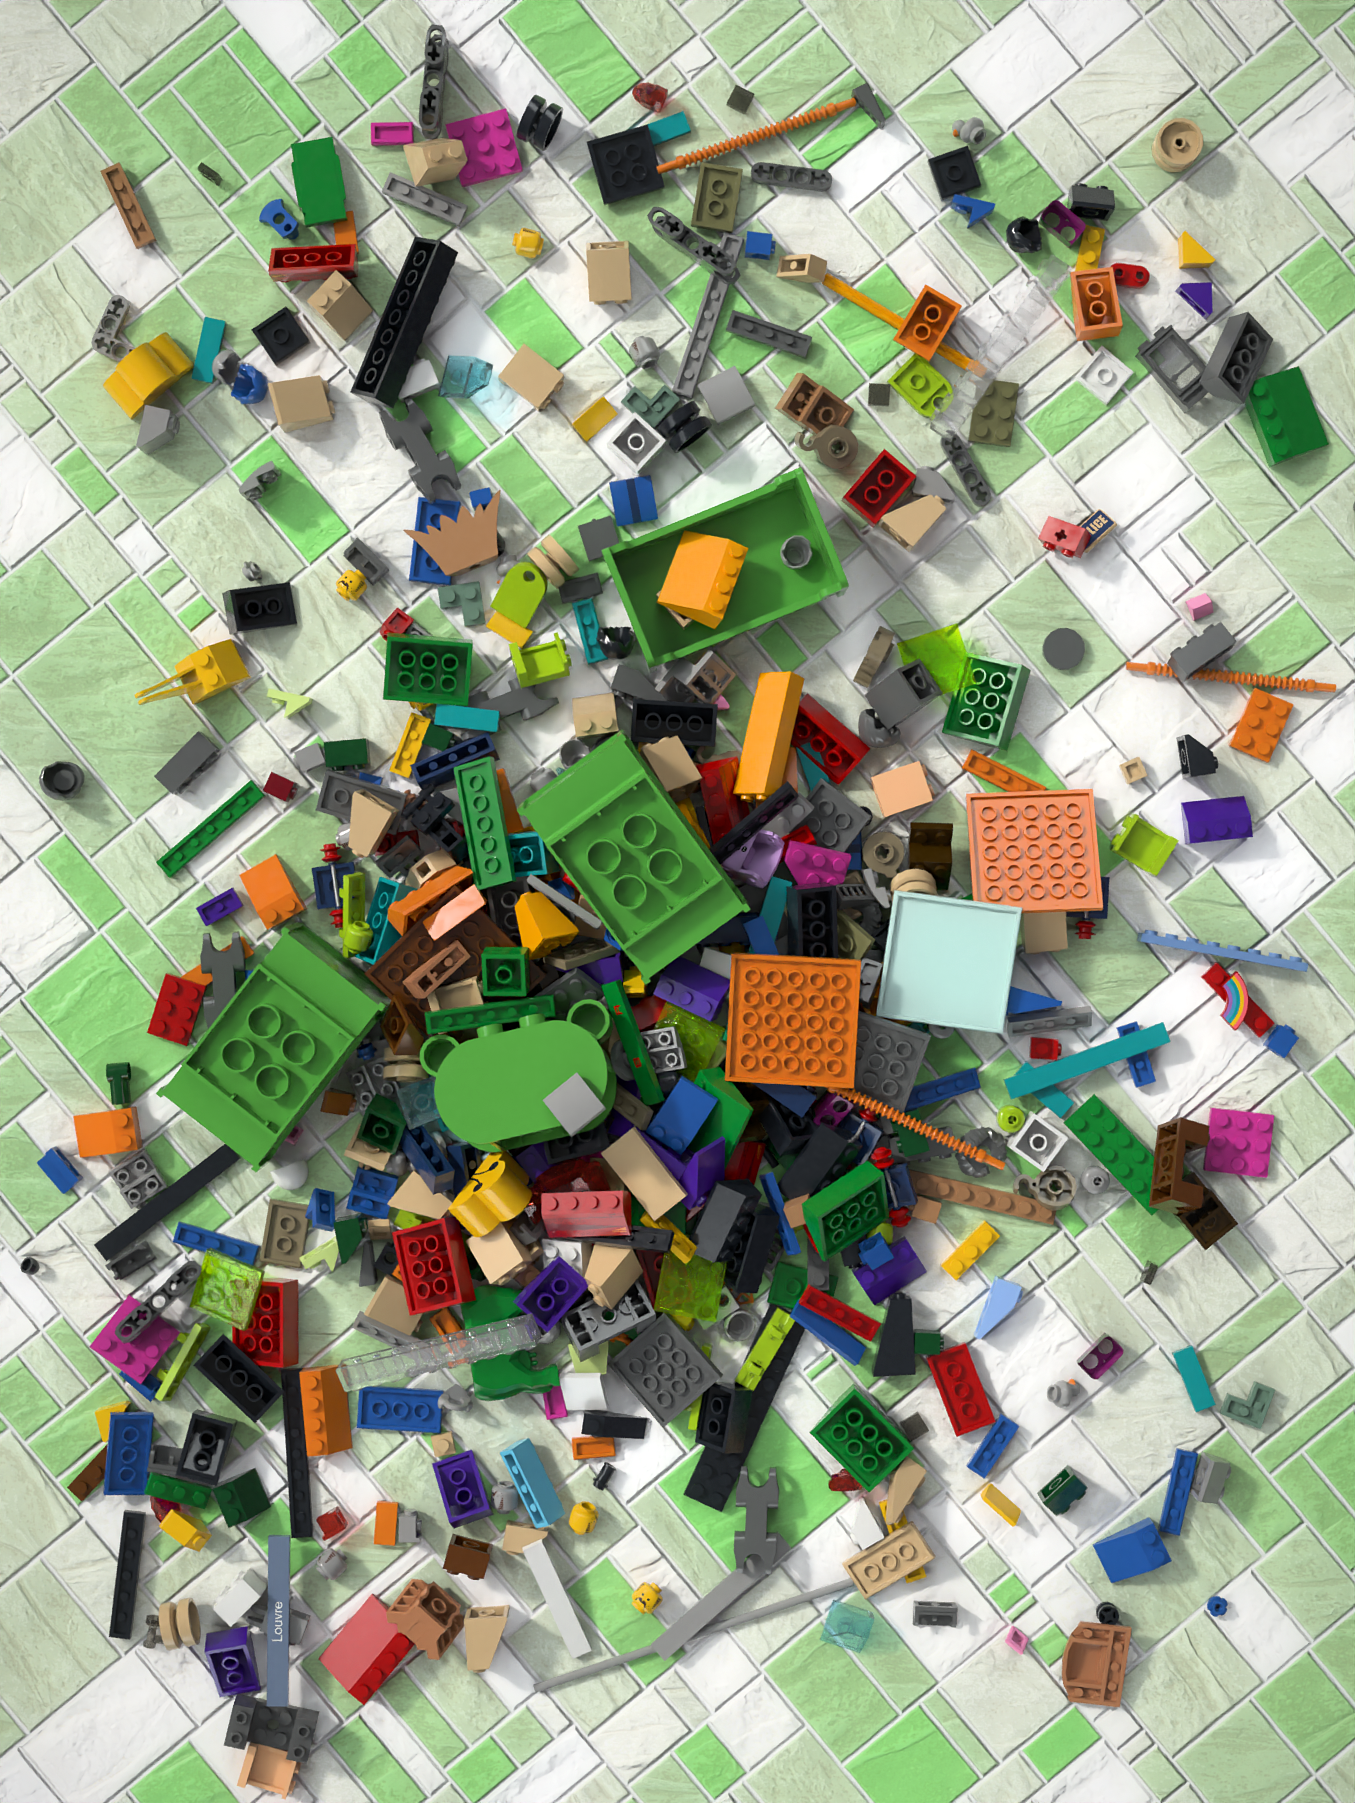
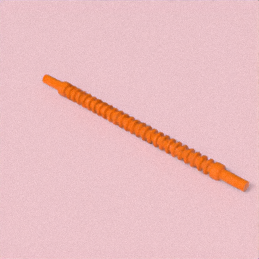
M851 98L836 104L829 103L826 107L821 106L820 110L818 108L814 112L810 110L809 114L804 112L803 116L799 114L797 118L796 116H793V119L787 118V121L782 120V123L776 122V125L770 124V127L765 126V129L759 128V131L753 130V133L748 132V135L742 134V137L737 135L736 139L731 138V141L726 139L725 143L721 141L719 145L714 143V147L709 145L708 149L704 147L702 151L697 149V152L694 153L692 151L691 155L686 153L685 157L682 155L677 156L676 160L657 166L658 173L662 174L677 168L681 170L686 168V165L691 166V163L697 164V161L703 162V159L708 160V157L714 158V155L720 156V153L725 154V151L731 152V149L737 150V147L742 148V145L746 147L748 143L753 145L754 141L758 143L759 139L764 141L765 137L769 139L771 135L776 137V134L779 133L781 135L782 131L785 133L788 132V129L793 131V128L796 127L798 129L799 125L804 127L805 123L810 125V122L815 123L816 119L821 121L822 117L827 119L828 115L830 117L836 116L837 112L856 106V100Z
M1126 662V670L1146 672L1147 675L1157 673V676L1160 674L1166 676L1168 674L1169 677H1172V675H1175V678L1178 677L1167 664L1161 666V663L1156 665L1155 662H1148V664ZM1206 668V670L1202 669L1192 676L1193 680L1198 677L1199 680L1204 678L1205 681L1210 679L1211 682L1216 679L1217 682L1222 680L1223 683L1228 681L1231 684L1234 681L1235 684L1240 682L1241 685L1244 683L1250 685L1252 683L1253 686L1256 684L1259 687L1270 685L1271 688L1276 686L1277 689L1288 687V690L1294 688L1295 691L1298 688L1300 691L1305 689L1306 692H1314L1316 690L1335 693L1336 684L1319 683L1313 679L1305 681L1302 678L1299 681V678L1293 680L1292 677L1289 679L1284 677L1281 679V676L1275 678L1274 675L1263 677V674L1257 676L1256 673L1254 675H1251V673L1245 675V672L1239 674L1238 671L1234 674L1233 671L1227 673V670L1221 672L1220 669L1216 672L1215 669L1209 671V668Z
M826 1087L828 1088L827 1091L831 1093L836 1092L837 1096L841 1094L843 1095L842 1098L847 1097L848 1101L853 1100L854 1104L858 1102L859 1106L864 1105V1108H870L871 1112L875 1110L876 1114L881 1113L882 1117L886 1115L887 1119L892 1118V1121H898L899 1125L903 1123V1127L909 1126V1130L913 1128L915 1129L914 1132L919 1131L920 1135L926 1134V1138L930 1136L931 1140L936 1139L937 1143L941 1141L942 1145L947 1144V1147H953L954 1151L958 1149L959 1153L964 1152L965 1156L969 1154L970 1158L974 1157L977 1162H985L1000 1170H1003L1005 1162L986 1154L985 1150H977L976 1146L972 1148L971 1144L966 1145V1141L960 1142L959 1138L955 1140V1136L949 1137V1133L945 1135L943 1134L944 1131L939 1132L938 1128L932 1129V1125L928 1127L927 1123L922 1124L921 1120L917 1122L916 1118L911 1119L910 1115L905 1116L904 1112L900 1114L899 1110L894 1111L893 1107L890 1109L888 1105L883 1106V1102L877 1103L876 1099L872 1101V1097L866 1098V1094L862 1096L860 1095L861 1092L856 1093L855 1089Z

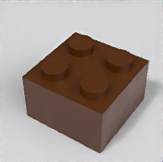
M452 1534L443 1569H446L448 1573L453 1575L465 1574L472 1580L484 1579L493 1544Z

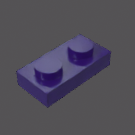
M231 888L198 906L196 910L205 926H209L244 905L235 889Z

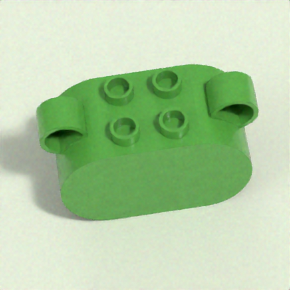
M587 999L574 1004L569 1010L567 1021L545 1020L544 1014H533L520 1018V1028L510 1031L503 1030L502 1024L483 1026L477 1029L478 1038L461 1044L448 1035L430 1037L420 1050V1062L424 1070L436 1078L434 1087L435 1102L446 1126L456 1136L485 1152H502L570 1136L543 1102V1099L575 1073L580 1075L606 1108V1110L576 1134L592 1130L600 1125L612 1110L617 1092L616 1073L612 1067L611 1059L600 1046L611 1036L613 1019L606 1007L600 1002Z

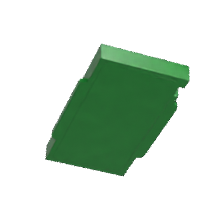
M333 137L291 144L294 160L291 167L298 206L302 208L306 228L347 221L344 203L346 193L340 159L335 151Z

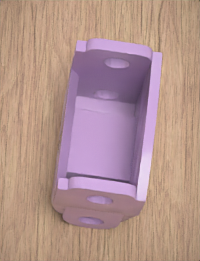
M761 829L722 863L723 869L732 879L740 880L751 886L764 888L778 867L785 843L773 832Z

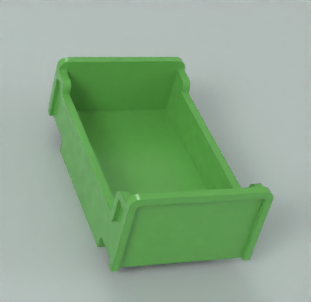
M801 467L776 477L771 484L633 540L624 541L601 550L604 562L607 563L646 659L649 673L657 671L656 667L718 644L823 601L835 594L837 598L843 596L849 587ZM684 530L730 539L748 548L724 617L715 629L694 621L683 630L666 608L657 603L656 594L662 590ZM794 535L804 536L811 542L810 546L813 555L808 565L801 569L788 568L784 565L780 556L782 544Z
M623 729L524 800L517 809L521 817L523 815L527 817L532 827L620 947L640 970L641 979L645 985L651 982L652 975L742 910L746 913L751 909L748 901L640 756L639 751Z
M301 922L290 924L282 929L280 933L283 936L266 958L257 965L183 1061L182 1067L167 1085L161 1087L156 1093L160 1098L163 1096L168 1098L253 1165L251 1169L255 1172H258L268 1164L284 1140L368 1032L385 1015L391 1002L365 975V971L348 958L343 957L342 953Z

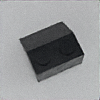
M1082 183L1075 184V186L1072 185L1068 193L1067 208L1079 218L1108 221L1115 210L1114 190H1108L1106 186L1091 188Z
M1189 734L1176 737L1182 779L1216 773L1218 760L1216 756H1213V752Z

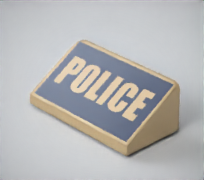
M1098 509L1080 525V527L1085 528L1091 534L1084 550L1085 553H1088L1117 526V523L1101 509Z

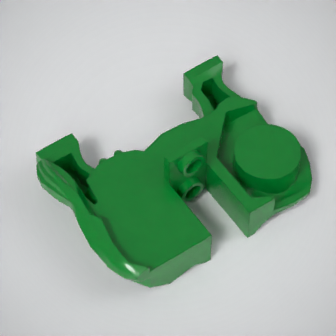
M482 1285L474 1289L475 1301L460 1304L466 1337L473 1338L496 1334L498 1349L502 1348L503 1350L469 1356L475 1397L479 1400H503L522 1392L543 1394L550 1391L553 1386H560L556 1363L550 1364L541 1370L533 1369V1366L537 1365L538 1361H532V1357H536L537 1353H530L525 1347L526 1329L520 1314L522 1310L513 1302L523 1289L515 1290L511 1287L500 1288Z

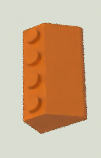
M460 866L446 869L439 877L427 881L417 891H411L401 901L393 902L388 908L387 919L403 936L455 884L463 891L472 886L473 871Z
M345 1364L303 1368L299 1374L307 1457L329 1455L353 1448Z

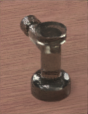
M147 1615L146 1624L149 1628L147 1638L143 1642V1647L153 1649L156 1647V1643H164L161 1635L156 1634L157 1628L160 1627L159 1616Z

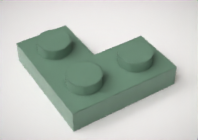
M664 385L650 400L634 386L623 398L621 404L632 414L636 412L655 429L680 401V398Z
M479 581L438 587L441 609L462 606L465 627L486 624Z
M1254 1381L1247 1400L1227 1393L1219 1413L1261 1429L1275 1389Z

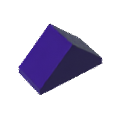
M1212 282L1182 283L1175 292L1205 320L1213 312Z

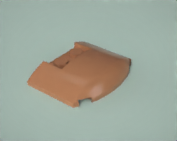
M1079 1622L1066 1643L1062 1658V1681L1070 1702L1120 1707L1131 1627Z

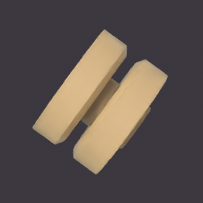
M1175 118L1166 122L1159 130L1152 144V156L1155 163L1168 172H1181L1188 169L1199 156L1203 147V135L1200 128L1193 121L1185 118Z
M548 534L541 541V545L547 554L545 555L539 548L534 547L527 553V556L544 572L547 580L558 589L565 583V578L559 569L572 577L579 568L556 540Z
M905 870L897 874L890 884L892 902L894 890L938 896L935 879L925 870Z
M390 1047L384 1048V1061L391 1064L383 1069L384 1080L403 1083L429 1081V1074L424 1070L420 1062V1050L418 1055H394Z
M192 1598L181 1599L177 1605L174 1602L162 1603L159 1607V1626L166 1649L168 1651L180 1649L182 1643L187 1647L198 1645L201 1638V1627L194 1600Z

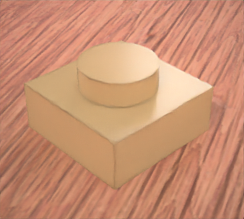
M1140 757L1119 765L1126 784L1148 776Z
M389 1219L368 1220L371 1240L392 1239Z
M452 1431L431 1435L435 1457L456 1453Z

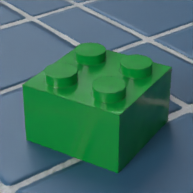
M486 947L481 954L483 996H526L530 990L528 947Z

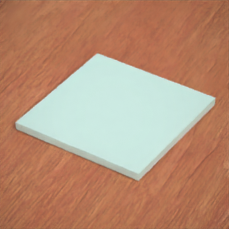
M894 890L876 1016L1003 1034L1022 907Z

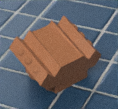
M411 1579L386 1612L387 1622L397 1624L398 1633H403L414 1642L417 1650H427L428 1659L440 1660L464 1627L463 1616L460 1614L461 1605L434 1581L431 1584H427L423 1580Z

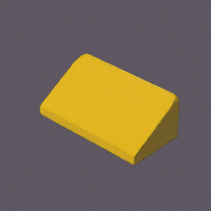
M603 396L573 422L572 426L587 442L617 416L618 413Z
M498 611L495 612L486 625V628L510 643L517 642L520 649L524 648L533 633L530 629H525Z
M988 1484L980 1493L982 1500L1012 1527L1015 1526L1021 1510L993 1484Z

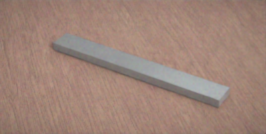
M724 232L720 248L733 257L736 264L744 238ZM733 273L731 274V276H724V277L727 278V279H731L732 276H733ZM710 274L672 389L674 394L689 399L693 397L730 285Z
M776 1532L777 1546L773 1565L792 1549L779 1532ZM757 1554L750 1555L744 1561L743 1573H737V1569L732 1571L653 1641L651 1645L664 1661L667 1660L765 1573L764 1559Z

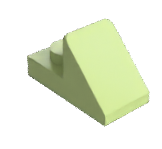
M268 688L267 697L272 699V703L284 705L287 702L284 715L286 719L310 705L313 700L310 697Z
M336 1236L299 1258L305 1269L309 1267L310 1269L315 1268L321 1264L322 1259H325L330 1270L333 1272L339 1252Z

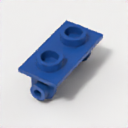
M123 1371L119 1373L122 1378L150 1402L154 1399L162 1385L151 1373H149L141 1385Z

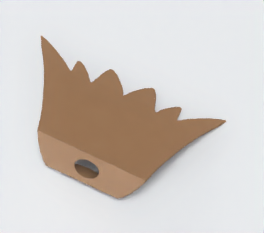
M501 490L493 496L485 511H483L481 504H479L474 517L464 506L459 511L457 523L449 517L441 515V531L427 525L429 535L414 530L403 531L427 551L446 576H460L496 561L498 558L497 514Z

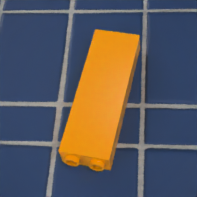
M791 671L760 673L733 791L734 794L741 797L742 801L753 802V800L764 802L781 787L804 684V678Z

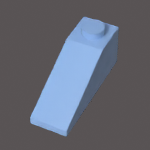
M995 1275L974 1332L976 1338L981 1339L1015 1307L1016 1302H1020L1023 1291H1021L1022 1287L1019 1284Z

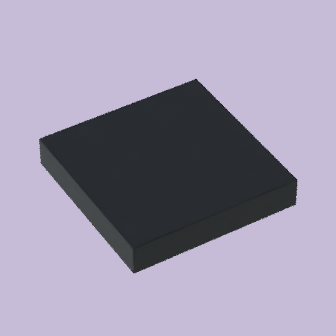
M968 146L928 159L927 162L941 201L953 197L954 194L960 195L981 187V182Z
M286 306L251 329L276 366L311 343Z

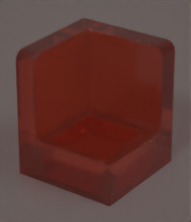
M338 1506L316 1519L324 1533L322 1536L324 1541L343 1531L348 1525Z

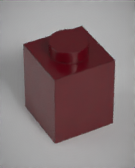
M271 772L262 791L285 802H289L290 799L293 800L296 796L298 788H296V782Z

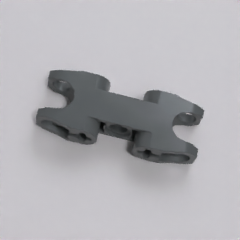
M432 24L427 30L425 42V67L419 105V124L425 139L431 140L439 137L443 119V95L449 54V43L443 25ZM435 30H438L443 34H434V36L431 38V33ZM432 79L439 80L436 86L429 85ZM437 127V131L434 134H428L425 131H434Z
M653 207L647 216L655 233L672 247L683 251L724 283H736L740 273L733 257L716 244L708 242L692 231L679 218L664 208ZM661 212L664 214V216H658L657 219L653 221V216L655 213ZM694 242H698V243H699V245H698L697 248H695V249H690V248H689V246H690L692 243H694ZM733 271H735V275H734L733 278L727 279V278L724 277V276H731V274L733 273Z
M409 396L404 399L409 416L404 421H394L385 410L379 412V417L384 426L386 437L396 451L402 447H405L415 464L414 467L408 470L409 476L417 490L423 494L430 504L436 502V497L432 490V484L436 480H447L456 491L461 488V483L454 463L448 453L444 450L436 455L425 435L433 431L431 424L424 412Z
M514 678L508 681L511 689L510 692L490 699L487 691H482L469 696L468 706L463 707L500 711L499 720L520 712L523 721H527L542 715L550 708L559 704L557 697L547 700L537 698L534 691L536 685L521 688L518 678ZM500 724L498 727V732L502 730ZM470 729L463 733L461 738L463 741H466L486 732L489 735L497 732Z
M239 931L232 933L231 948L226 951H219L213 946L210 933L203 934V945L200 955L202 974L212 973L214 996L204 997V1018L208 1029L237 993L235 972H245L246 969L245 951Z
M194 1260L185 1263L149 1298L129 1313L117 1325L115 1330L116 1336L123 1343L132 1342L177 1299L189 1291L200 1280L203 1273L202 1268ZM190 1268H195L197 1274L192 1278L187 1277L186 1271ZM172 1284L178 1285L179 1290H172ZM161 1296L165 1299V1304L157 1308L153 1305V1301L156 1297ZM141 1313L146 1314L147 1319L145 1321L143 1319L140 1320L139 1315ZM124 1327H131V1335L127 1337L121 1335Z
M741 1466L740 1478L736 1488V1507H746L745 1531H735L734 1555L737 1573H743L746 1557L751 1554H757L764 1559L766 1574L772 1575V1566L776 1555L777 1533L767 1532V1509H778L779 1487L776 1467H770L769 1478L764 1485L755 1486L749 1481L747 1466Z

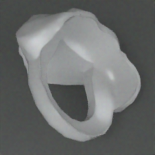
M455 1384L439 1397L438 1408L441 1409L445 1406L451 1410H465L469 1412L473 1407V1403L467 1395V1391L458 1384Z

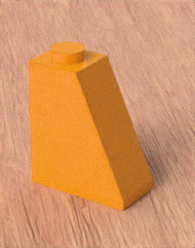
M526 892L520 896L519 901L515 905L522 946L528 947L529 960L551 954V950L557 948L560 944L564 947L571 943L579 932L578 928L542 892Z

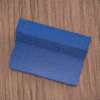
M57 1146L48 1150L45 1153L46 1155L37 1162L39 1167L62 1194L68 1192L83 1179L81 1174Z

